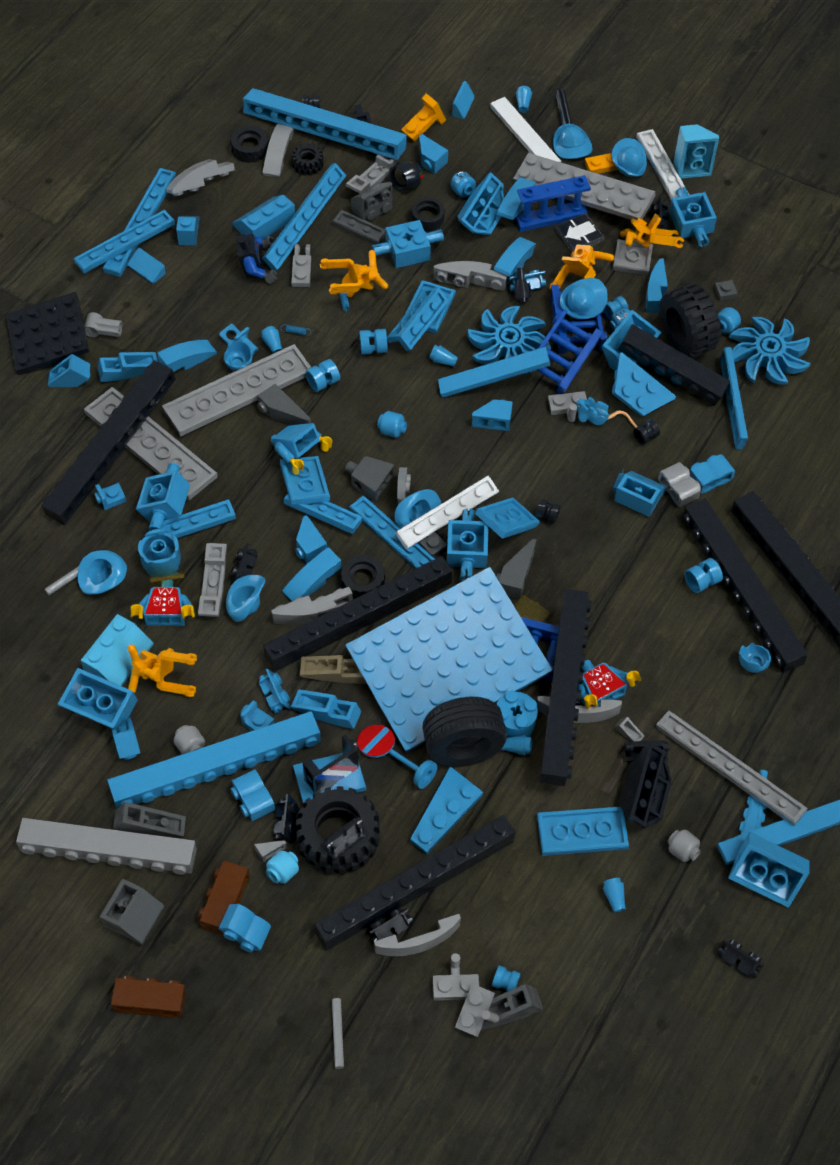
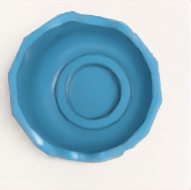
M234 341L228 344L227 350L224 353L225 364L228 368L237 371L250 365L252 362L253 352L250 345L244 341Z
M751 643L748 647L742 645L739 651L740 664L748 672H761L770 665V653L763 646Z

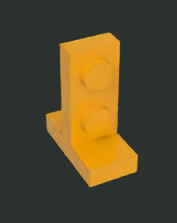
M428 94L422 97L425 106L401 129L403 134H407L406 136L413 142L435 121L441 125L446 121L439 104Z

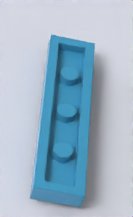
M288 494L284 498V504L351 534L362 523V516L328 501L291 505Z
M225 500L182 514L179 517L164 520L161 529L167 530L168 533L174 534L176 538L234 520L236 515L230 501Z

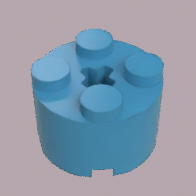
M155 529L146 533L145 537L138 544L143 568L150 576H164L176 572L181 562L180 548L176 536L164 529Z
M508 691L497 702L504 719L507 738L521 735L529 737L536 726L537 703L527 694Z

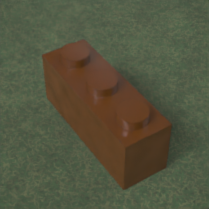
M223 861L221 868L217 867L214 874L215 883L207 891L206 900L208 901L205 908L202 907L198 915L202 929L224 935L219 930L220 924L229 905L239 904L250 877L247 867Z
M124 976L123 979L116 978L111 1006L114 1012L182 1019L186 998L185 985L174 980L163 983L153 978H147L145 981L136 980V978L131 976Z

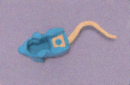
M591 397L588 400L577 399L578 418L581 422L588 420L595 425H602L616 415L622 414L629 419L635 428L638 427L624 411H616L609 415V406L601 401L595 403V400Z

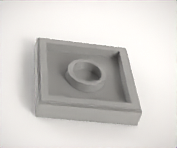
M618 240L613 270L648 275L653 244H650L648 248L643 247L638 242H633L631 246H627L625 240Z

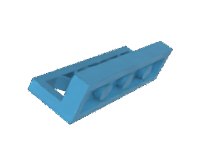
M439 287L426 289L422 292L387 337L389 343L399 341L406 351L414 347L449 302Z

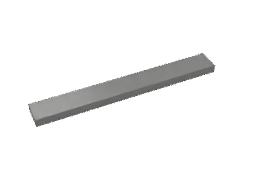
M668 711L656 724V728L791 825L795 826L807 812V807L671 711Z

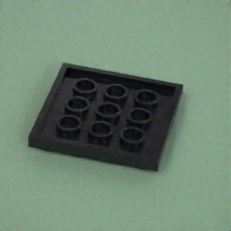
M76 292L6 314L18 375L61 362L71 354L80 356L90 352L80 302Z

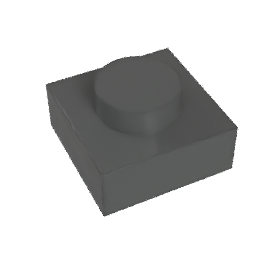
M733 280L717 282L714 285L719 301L737 298L738 293Z
M436 532L419 542V545L434 558L447 550V544Z

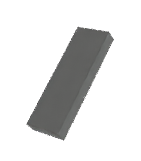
M343 210L332 221L333 226L374 245L380 244L385 238V229Z

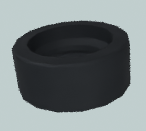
M426 197L415 201L412 205L411 221L420 220L424 231H434L443 225L445 209L439 200ZM431 210L436 212L438 216L426 219L420 217L418 213Z

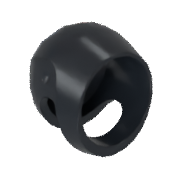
M416 162L397 163L390 168L389 179L397 190H413L421 184L423 170ZM396 168L402 171L403 179L406 182L405 185L399 184L396 180Z

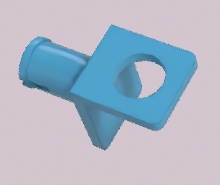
M230 324L219 333V336L227 344L234 341L246 342L250 345L253 355L259 349L247 338L248 327L240 332L233 324ZM229 331L235 332L234 340L228 339L226 333Z

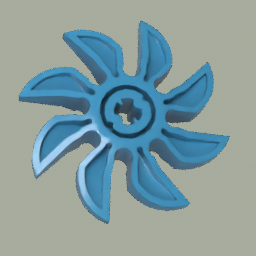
M513 306L502 312L500 324H498L490 311L486 309L481 318L483 332L468 329L470 342L478 349L483 350L472 355V359L480 364L487 365L497 362L500 357L507 359L538 349L546 337L535 330L546 326V323L539 318L526 316L522 317L518 324H513L520 309V306ZM548 342L546 348L551 350L550 343Z
M752 317L751 321L758 332L754 328L744 327L733 331L729 335V338L741 342L732 350L734 363L748 359L745 374L753 383H755L760 367L766 368L765 377L769 381L781 385L788 384V380L782 370L785 373L796 374L810 367L811 363L799 359V357L806 353L809 347V337L792 341L794 327L785 318L779 334L773 333L774 324L768 319Z

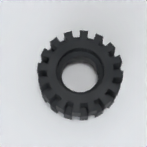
M306 143V146L300 144V147H295L292 153V164L295 171H298L299 174L303 172L307 176V173L313 175V172L317 174L318 170H322L324 165L323 152L318 145L315 147L313 143L311 146H309V143ZM312 158V160H309V161H305V160H302V159Z

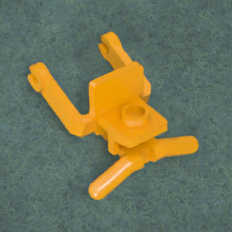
M654 214L648 226L646 225L647 222L641 218L637 220L632 218L631 223L636 227L637 231L634 232L627 228L620 232L621 237H626L625 244L627 246H631L634 241L645 248H648L652 243L681 248L683 244H677V241L684 242L682 237L672 236L673 234L679 235L677 230L657 228L661 221L657 214Z
M576 245L575 251L571 253L572 257H562V261L566 264L562 266L554 282L550 284L549 289L551 290V285L558 284L560 289L568 273H574L584 277V279L594 278L596 273L592 265L595 264V259L613 261L614 255L593 251V247L590 245Z
M370 250L368 253L369 266L354 264V261L351 259H322L319 264L321 269H349L342 279L343 284L334 283L330 285V294L347 293L348 297H352L360 288L373 290L374 284L372 280L382 289H387L388 283L378 273L375 251Z
M133 644L128 646L131 665L133 666L128 686L129 690L134 693L136 692L139 676H142L145 680L150 678L157 682V688L161 691L184 694L188 697L194 696V693H196L195 686L165 682L164 677L173 671L174 662L194 665L195 661H197L196 654L174 652V649L169 648L161 651L158 656L142 650L139 657L136 646Z

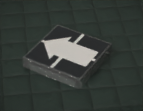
M586 213L555 226V231L572 252L575 251L576 245L593 246L604 241L603 234Z

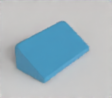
M466 81L462 83L452 104L453 117L465 119L474 100V94Z
M141 248L135 251L127 264L130 269L152 284L166 274L165 266Z

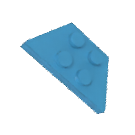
M622 352L618 353V365L614 374L615 383L612 394L640 417L676 398L673 393Z

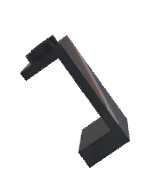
M344 734L342 736L343 755L320 770L310 757L303 761L304 781L314 793L317 791L322 793L324 788L333 786L359 768V747L354 739L350 740Z

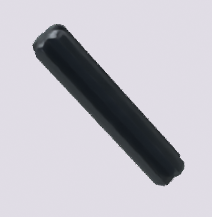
M558 89L556 91V98L562 125L572 124L565 90Z

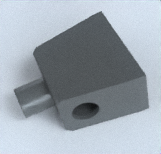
M368 456L363 457L359 464L349 461L345 468L346 472L352 474V487L374 502L378 500L394 477L393 464Z

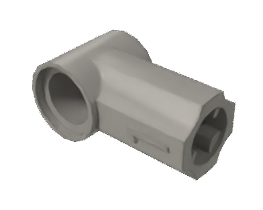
M93 312L87 315L84 324L87 336L97 337L99 334L115 337L121 336L122 321L106 319L100 314Z

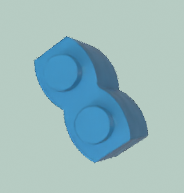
M722 454L712 455L706 462L695 463L690 468V477L699 482L701 494L731 481L735 474V470Z
M256 770L232 780L233 787L230 788L235 800L239 799L242 805H240V808L245 817L249 816L251 821H254L275 810L274 802Z
M230 904L219 930L224 933L223 936L226 939L237 941L241 949L252 952L261 950L271 925L264 919L256 916L248 908L240 904Z

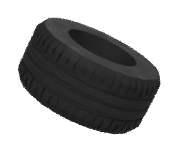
M460 697L441 703L427 714L422 725L428 755L437 763L447 766H467L485 761L500 752L507 739L506 727L500 707L493 701L482 697Z

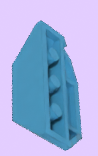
M491 172L471 193L457 216L459 221L472 233L490 235L501 216L496 214L504 199V184Z

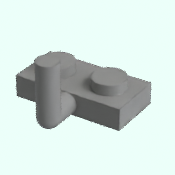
M585 391L549 395L548 405L551 415L567 413L568 420L574 422L576 412H578L577 399L587 400Z
M399 467L397 499L399 504L406 498V493H410L411 474H407V468Z
M455 953L451 956V975L433 976L434 1001L466 1000L471 985L479 986L478 974L460 975L459 954Z
M472 984L455 1028L478 1037L484 1020L497 1023L499 1016L488 1011L495 993Z

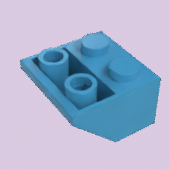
M630 471L624 475L617 486L614 501L650 517L665 492L666 486Z

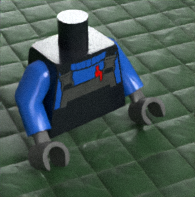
M240 234L237 237V256L247 279L255 276L261 279L264 277L269 284L278 279L275 277L277 275L275 270H271L268 273L265 272L262 259V248L268 250L272 245L270 243L273 240L271 236L264 240L261 237L254 236V234Z

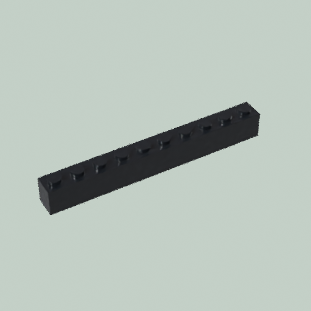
M155 360L145 368L142 376L134 382L129 393L124 395L122 402L112 411L109 419L101 425L98 433L90 439L88 446L78 455L75 463L67 469L61 481L56 483L54 490L44 499L41 506L48 517L66 525L175 382L176 378L173 369Z
M752 491L734 500L731 512L840 648V597L836 594L833 586L828 584L821 571L815 568L809 556L802 552L796 540L790 537L786 528L777 521L774 513L769 511L764 505L761 497Z
M704 498L685 506L682 515L684 524L689 526L693 538L701 545L704 555L714 559L719 565L723 575V585L728 587L734 602L738 603L741 607L743 616L752 624L754 633L761 638L763 647L772 655L776 667H779L782 673L804 665L808 653L707 499Z
M442 556L263 644L265 658L273 671L276 672L300 660L301 657H306L451 584L452 570Z
M564 589L539 783L565 786L566 779H571L572 766H568L569 759L573 760L575 747H571V740L575 741L577 728L573 727V722L578 721L579 709H575V705L580 703L581 690H577L578 684L582 685L583 672H580V666H584L585 654L582 653V648H586L588 636L584 635V630H588L590 618H586V612L590 613L592 603L591 600H588L589 592Z
M504 815L498 817L314 923L315 934L325 950L328 951L366 929L373 922L388 916V913L396 908H402L514 843L515 830Z

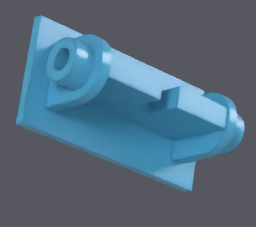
M533 270L529 274H525L530 290L541 289L543 286H546V280L542 279L545 271ZM517 273L511 275L507 284H511L509 286L510 291L514 293L516 281L518 280Z
M266 669L268 675L260 676L259 684L264 695L272 692L270 696L266 697L271 711L279 713L284 706L290 710L291 707L288 702L290 697L280 685L282 684L280 676Z

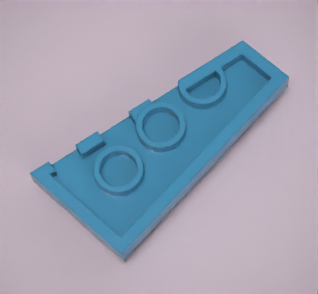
M450 766L415 829L410 842L425 855H428L483 796V792Z

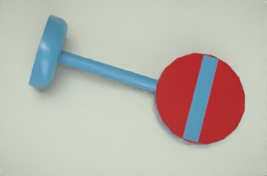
M372 725L361 731L358 736L357 745L364 755L378 758L388 753L416 771L413 782L420 789L428 786L437 772V764L427 760L420 766H417L394 751L392 748L394 747L395 737L388 727Z

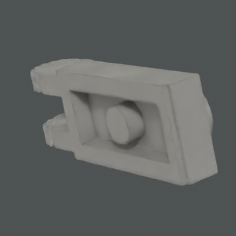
M295 244L292 287H310V244H306V255H299L300 246Z

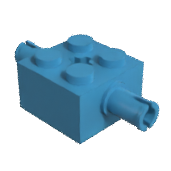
M686 187L678 188L676 190L678 197L671 199L669 215L679 236L682 238L695 236L700 247L708 245L709 239L706 234L714 233L717 217L706 193L689 195Z
M420 220L386 227V242L372 245V250L375 251L376 256L390 253L395 267L399 268L430 261V243L443 241L444 236L441 229L426 233Z
M169 463L166 473L145 479L136 510L150 522L149 531L161 529L165 519L179 517L182 514L190 483L179 473L180 466L176 463Z
M468 508L462 511V520H449L447 564L449 567H461V581L465 580L466 575L467 579L472 577L473 568L487 567L488 525L483 521H474L475 511L473 509H470L468 516Z

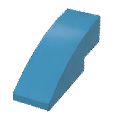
M520 177L506 194L496 215L513 220L524 210V205H522L517 190L536 186V182Z
M519 237L504 252L496 263L494 270L510 277L517 272V268L524 267L525 261L532 257L536 243Z
M664 258L659 259L649 279L645 302L646 313L660 312V300L664 293L667 292L668 285Z
M194 340L171 346L157 354L159 363L173 369L174 372L182 367L186 371L216 355L217 351L208 340Z
M120 352L116 358H99L97 371L100 382L124 380L142 375L145 368L153 360L158 362L156 353Z
M329 547L326 548L294 576L282 590V593L291 602L299 597L310 596L326 584L327 578L341 569V559Z
M298 689L291 705L292 709L302 714L312 711L315 719L350 729L355 728L361 714V710L355 702L338 700L335 695L300 689Z

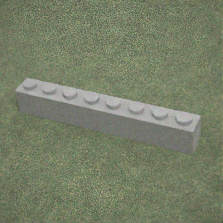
M22 818L16 840L19 850L25 854L41 853L47 857L64 856L69 860H77L79 858L86 859V861L91 863L101 861L113 866H120V864L129 865L135 869L146 867L157 872H163L164 870L173 871L179 875H184L185 873L192 874L197 852L194 840Z

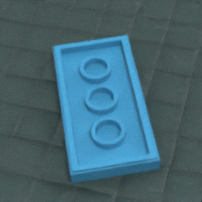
M621 807L537 813L542 856L627 850L629 848L625 817Z

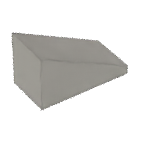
M628 717L620 719L613 727V729L629 741H641L644 738L643 733Z
M285 841L254 844L255 851L263 862L273 857L278 851H283L287 848Z

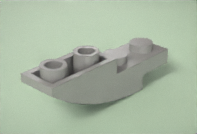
M212 159L199 162L180 173L167 186L166 192L173 194V196L184 194L183 191L189 190V192L197 191L199 187L205 186L204 180H211L214 178V175L218 174L219 176L229 175L230 171L235 170L234 164L230 162L217 164L216 160Z
M455 261L434 266L433 280L465 288H468L469 284L473 283L505 291L507 286V275L493 271L492 264Z
M349 587L337 589L334 593L320 596L314 601H311L309 595L296 598L293 602L279 605L271 610L272 621L274 624L304 625L352 601V591Z

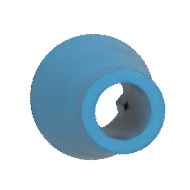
M520 86L516 91L518 110L522 113L528 111L532 97V91L528 86Z
M274 326L263 329L261 338L272 354L282 350L279 331Z
M434 345L429 359L435 363L454 367L458 357L441 345Z
M527 735L508 737L501 750L524 756L531 754L532 737H527Z
M620 878L604 881L602 889L613 912L625 910L624 883L621 882Z

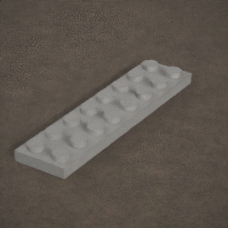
M531 153L527 154L513 178L514 183L522 177L536 182V185L585 175L591 190L582 192L581 204L630 220L632 218L636 220L638 218L643 219L655 197V191ZM575 194L567 195L565 199L574 202Z
M295 344L162 405V410L181 437L257 401V395L274 384L282 389L306 378L305 371L311 368V366Z
M111 387L84 408V412L101 426L109 419L112 411L119 406L124 396ZM150 417L146 418L125 446L158 475L166 473L169 463L178 464L180 466L179 473L190 483L186 497L188 500H191L218 477L217 472Z

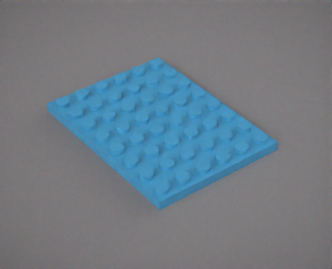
M491 567L346 644L347 650L406 753L425 743L422 729L423 721L427 714L441 703L470 696L487 698L497 703L508 691L518 692L553 671Z

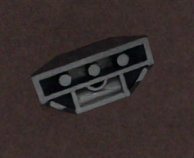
M651 742L645 745L629 765L619 800V805L626 817L642 828L662 820L671 786V776L666 761L667 754Z

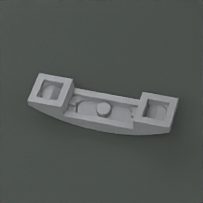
M281 124L276 125L265 157L264 176L280 178L284 166V156L289 140H292L294 128Z
M378 154L375 163L361 176L355 175L346 183V187L360 194L380 184L389 174L390 168L398 160Z
M206 544L205 570L198 616L219 617L225 580L227 544Z
M538 696L537 710L548 716L550 697ZM601 699L599 707L590 706L589 710H586L585 706H575V709H579L578 721H574V723H591L612 718L620 714L622 701Z
M460 914L438 920V930L399 943L396 935L374 941L375 954L406 956L431 949L445 941L458 929L461 920Z

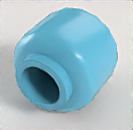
M278 851L266 863L267 876L274 883H287L299 871L298 858L292 852Z

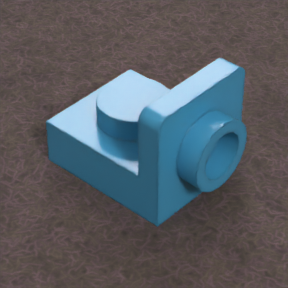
M119 483L101 489L99 484L95 485L97 491L94 493L95 499L98 504H102L104 510L127 502Z
M254 700L249 705H245L241 710V723L251 731L274 724V718L257 707V702Z

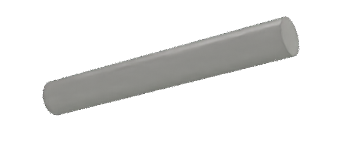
M79 566L45 588L46 594L48 596L78 577Z
M334 998L332 999L334 1063L336 1069L344 1068L341 999Z

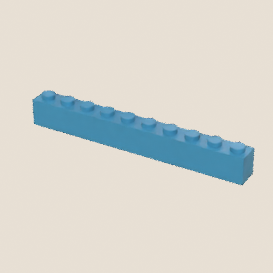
M254 88L243 98V112L248 115L396 160L406 150L407 134Z
M310 711L108 779V784L117 809L124 802L132 804L149 803L157 797L169 796L174 794L175 791L184 788L190 789L198 783L210 782L222 775H231L245 767L252 768L257 763L272 761L284 754H293L298 749L304 747H313L321 742L320 731L313 713Z

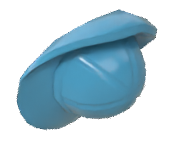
M564 124L556 130L553 146L560 158H581L592 152L591 141L579 126Z
M631 138L621 139L615 144L612 150V159L616 168L626 177L642 176L647 165L646 152L642 144Z
M581 279L563 290L560 296V306L563 310H568L567 314L573 318H593L601 313L607 304V289L599 279Z
M431 489L411 494L397 506L395 522L400 528L405 527L441 505L439 496Z
M99 550L89 553L82 559L78 568V583L82 592L88 595L100 594L116 587L125 578L127 565L119 555L111 551Z
M247 575L237 579L231 585L226 598V609L233 621H243L248 615L253 614L260 605L259 594L265 584V578L261 575Z

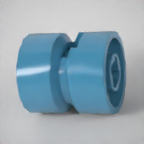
M375 329L374 332L370 330L359 331L361 355L372 354L373 351H376L377 354L388 352L386 329ZM374 338V345L369 344V339Z
M331 359L319 363V367L313 366L305 371L306 379L315 392L326 388L327 384L332 385L340 381L339 371Z
M712 558L699 563V566L695 565L689 568L684 573L685 580L694 593H699L707 589L708 586H712L723 579L719 565Z

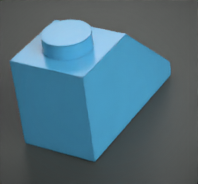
M421 134L419 136L421 166L436 174L448 163V150Z
M199 216L178 217L176 230L178 245L196 246Z
M71 354L49 371L48 386H80L90 378V363Z
M506 400L490 401L472 413L471 427L509 431L512 402Z
M304 516L297 535V548L295 551L299 559H303L308 564L327 548V543L308 516Z
M130 717L117 728L112 729L120 759H131L140 753Z

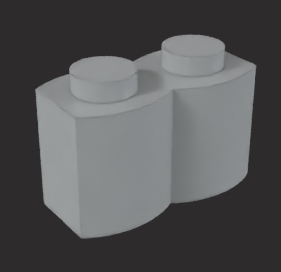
M679 462L660 471L658 477L660 484L666 486V491L679 508L699 498L701 486L698 481L690 477V471L686 466Z

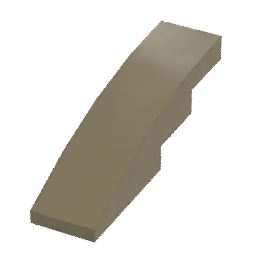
M342 655L301 657V677L340 683L367 684L353 659H343Z

